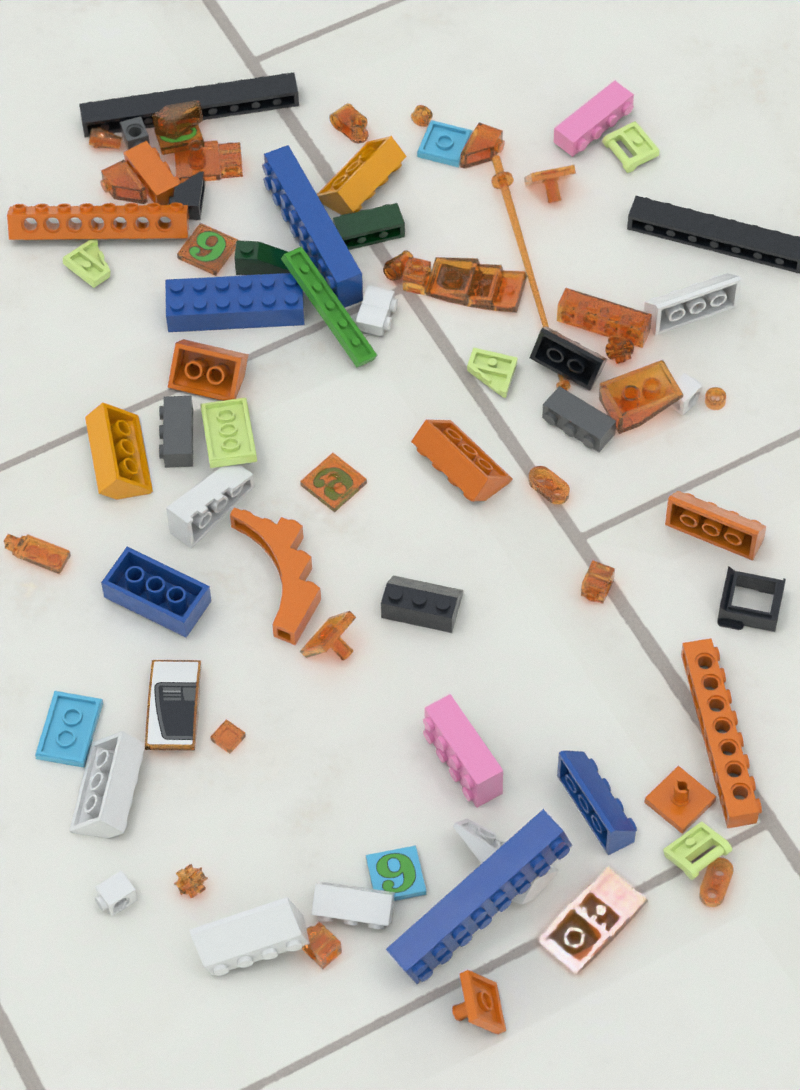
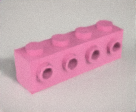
M614 80L554 128V143L572 157L579 151L582 152L590 142L598 139L609 127H613L619 119L632 111L634 94Z

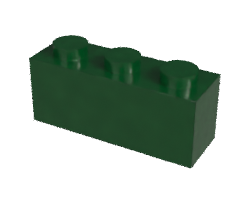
M398 203L386 204L381 207L365 209L360 212L333 218V223L348 250L405 237V222Z

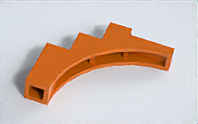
M234 507L230 513L231 527L259 544L270 556L280 575L282 597L280 608L272 624L273 635L278 639L296 645L321 601L320 587L311 581H306L312 570V557L305 551L297 550L304 538L303 525H300L293 519L288 520L283 517L275 524L270 519H262L247 510H240Z

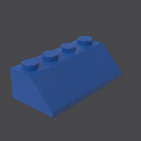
M563 750L559 752L557 777L607 855L609 856L634 843L637 827L632 818L626 817L621 801L613 797L608 781L605 778H601L598 774V767L592 758L589 759L584 751Z

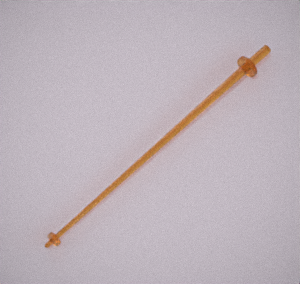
M493 156L492 163L496 175L492 177L491 183L494 188L501 189L542 326L549 327L509 189L514 179L510 172H504L500 156ZM557 373L559 382L556 384V387L560 386L568 390L571 387L570 382L564 380L563 376Z

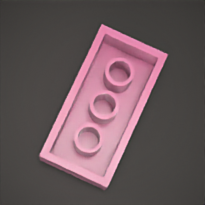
M451 694L425 707V718L423 719L425 730L423 734L429 744L433 743L436 747V753L442 763L446 762L449 766V772L455 782L459 781L462 785V791L468 801L472 800L475 806L479 807L503 794V769Z

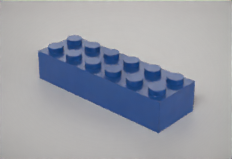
M291 273L165 280L168 333L305 325L303 290Z

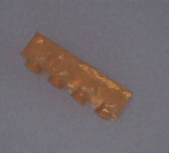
M565 288L557 306V321L643 348L650 333L652 314L569 288Z

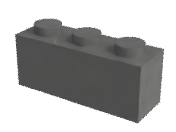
M560 386L543 404L542 418L548 424L555 425L563 430L565 434L575 437L590 449L593 448L600 452L616 433L617 421Z
M192 395L165 396L164 406H159L160 420H163V425H159V437L163 439V444L159 445V458L164 459L165 468L193 467Z

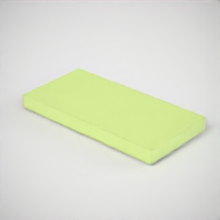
M239 398L200 404L210 468L257 462L247 399Z

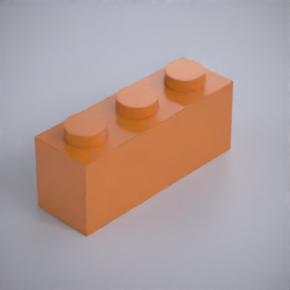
M145 141L125 151L126 167L152 202L168 205L170 196H174L175 187L181 184V181L177 176L174 177L167 162H162L155 147L152 148Z

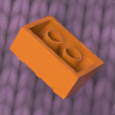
M182 339L175 343L168 388L222 401L236 399L245 377L249 354Z

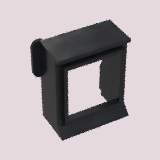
M728 566L717 624L720 627L742 630L744 626L775 632L786 579L780 580L739 572ZM735 586L774 595L770 613L733 606L732 600Z

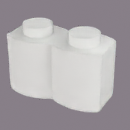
M368 285L356 319V325L361 332L383 336L385 330L389 331L392 321L390 314L396 311L398 299H395V291Z

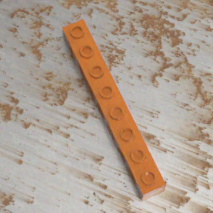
M67 203L57 206H48L47 204H37L35 206L15 204L9 207L7 213L9 240L188 238L189 235L188 205H183L182 203H171L169 205H160L159 203H149L147 205L127 203L124 206H115L113 203H106L102 206H93L90 203H84L80 206H71ZM99 217L104 222L96 223L93 218ZM122 217L126 222L119 223L115 218ZM145 217L148 219V222L142 223L138 218ZM168 217L171 221L165 223L162 222L160 218ZM33 218L37 223L31 224L26 219ZM49 218H56L59 223H51ZM71 218H79L81 223H74Z
M712 638L685 642L682 644L681 657L727 828L756 824L758 815L762 813L760 799H755V780L748 773L750 768L749 758L747 754H743L741 748L744 746L743 736L741 732L737 733L735 726L738 725L735 710L731 711L730 707L732 703L731 693L724 686L726 676L724 668H720L718 661H720L719 649L714 647ZM700 666H707L708 669H703ZM706 687H712L714 690H708ZM712 708H717V709H719V710H721V711L715 712V711H713V710H711V709H712ZM717 730H724L727 733H719ZM728 751L732 755H725L723 752ZM735 773L738 777H731L728 774ZM740 795L743 796L745 799L739 800L734 796Z

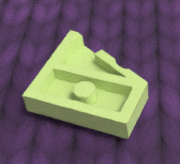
M90 239L63 257V264L93 288L110 278V269L104 261L103 252L99 250L97 239Z
M473 347L467 364V371L500 396L506 398L518 358Z

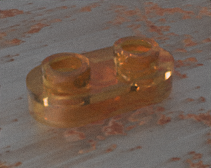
M536 466L530 470L529 485L549 502L563 504L569 499V485L549 468Z
M719 857L708 865L699 891V898L704 905L717 907L723 903L733 876V865L729 860ZM721 871L724 875L718 876L716 872ZM714 893L716 897L710 898L707 894Z

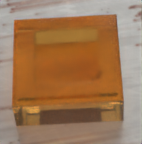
M226 719L210 738L212 742L231 754L246 737V733Z

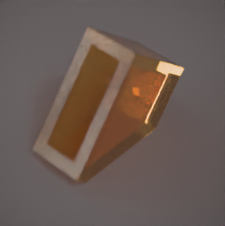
M197 100L166 105L152 115L155 134L174 140L203 121L201 104Z
M479 122L461 152V168L466 169L493 161L496 155L502 152L505 145L503 130Z
M125 160L101 170L102 180L100 184L106 193L109 192L113 199L139 204L148 203L146 188Z

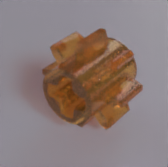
M619 334L608 339L609 343L605 347V352L610 360L615 359L616 364H620L632 358L631 354L634 352V345L629 338L624 339V335Z
M189 864L185 869H181L176 873L179 879L174 885L178 887L180 895L189 894L190 898H193L198 893L206 890L203 884L208 877H205L201 867L193 868L192 864Z

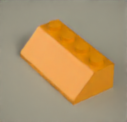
M392 136L368 141L317 193V196L323 205L340 215L356 213L362 208L361 204L365 200L374 196V190L378 186L385 184L389 179L388 176L402 166L401 162L407 156Z
M102 402L85 417L99 494L118 500L152 493L153 489L139 416Z

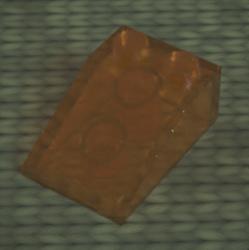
M663 360L601 382L599 385V400L607 415L617 421L616 430L618 434L643 425L683 398L684 395Z

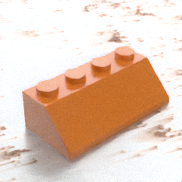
M426 419L411 441L417 447L418 453L428 457L433 462L432 466L438 471L443 472L448 477L447 480L452 485L459 487L464 492V497L472 502L486 501L513 480L509 474L451 420Z
M676 491L668 498L666 526L752 561L754 560L765 537V525L757 520H750L740 516L737 512L720 508L712 502L698 499L690 493Z

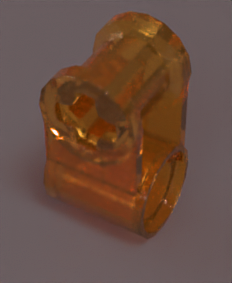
M346 103L329 115L333 127L352 142L363 143L368 139L369 135L366 129L368 124L367 118L351 104Z

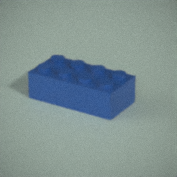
M128 546L101 582L104 598L186 638L212 601L210 586Z

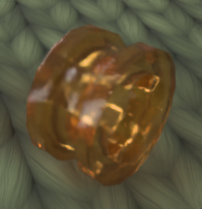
M423 105L416 106L411 114L412 121L421 127L427 126L433 117L432 111Z
M712 387L706 391L705 404L709 409L720 410L725 406L726 393L723 389ZM712 396H715V398L719 397L720 400H718V401H716V399L712 400L711 397H712Z

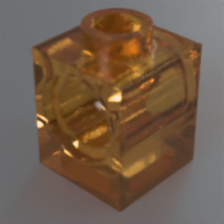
M240 142L218 144L221 178L243 177Z
M409 256L403 271V290L425 295L431 279V261Z
M592 560L582 581L581 596L589 601H597L603 604L614 582L615 568Z
M318 922L314 927L310 926L307 928L310 944L302 946V950L324 969L342 953L341 942L321 922Z

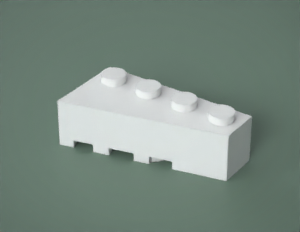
M240 464L220 467L166 507L170 534L189 548L195 546L255 487L253 474Z

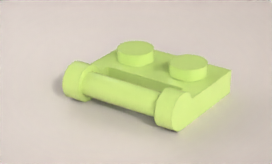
M636 121L606 135L602 140L605 147L610 148L622 162L623 168L627 173L634 171L637 166L659 156L660 152ZM621 140L634 157L629 158L616 142Z
M702 821L663 849L664 856L683 870L691 880L699 876V872L720 856H726L732 851L730 843ZM713 845L716 846L714 849L705 854L699 860H697L693 864L691 863L692 860L701 855L707 849H709Z

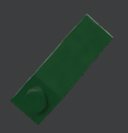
M237 240L234 257L236 275L290 273L281 260L282 256L288 251L259 241Z

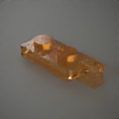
M7 534L3 541L5 549L12 551V555L57 574L62 572L71 556L69 550L28 534L21 536V538Z

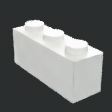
M318 881L315 884L311 915H317V919L321 921L332 922L333 918L343 919V923L348 925H358L359 922L369 923L368 927L384 929V925L389 926L391 923L395 892Z

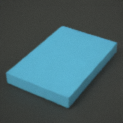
M54 691L35 754L36 759L84 768L103 706V700Z

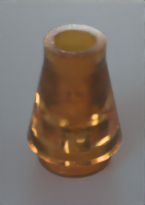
M100 127L98 129L92 128L89 145L94 146V148L120 149L122 137Z
M405 250L385 262L383 268L384 275L391 281L401 279L410 263L414 260L412 253Z

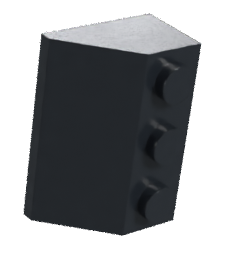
M547 326L542 327L529 357L533 361L588 390L592 389L607 361V358L580 345L578 342L565 337Z
M393 575L386 584L381 600V618L452 633L463 590Z

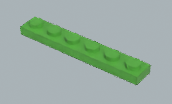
M302 246L285 253L281 260L354 365L358 368L373 361L377 357L376 352Z

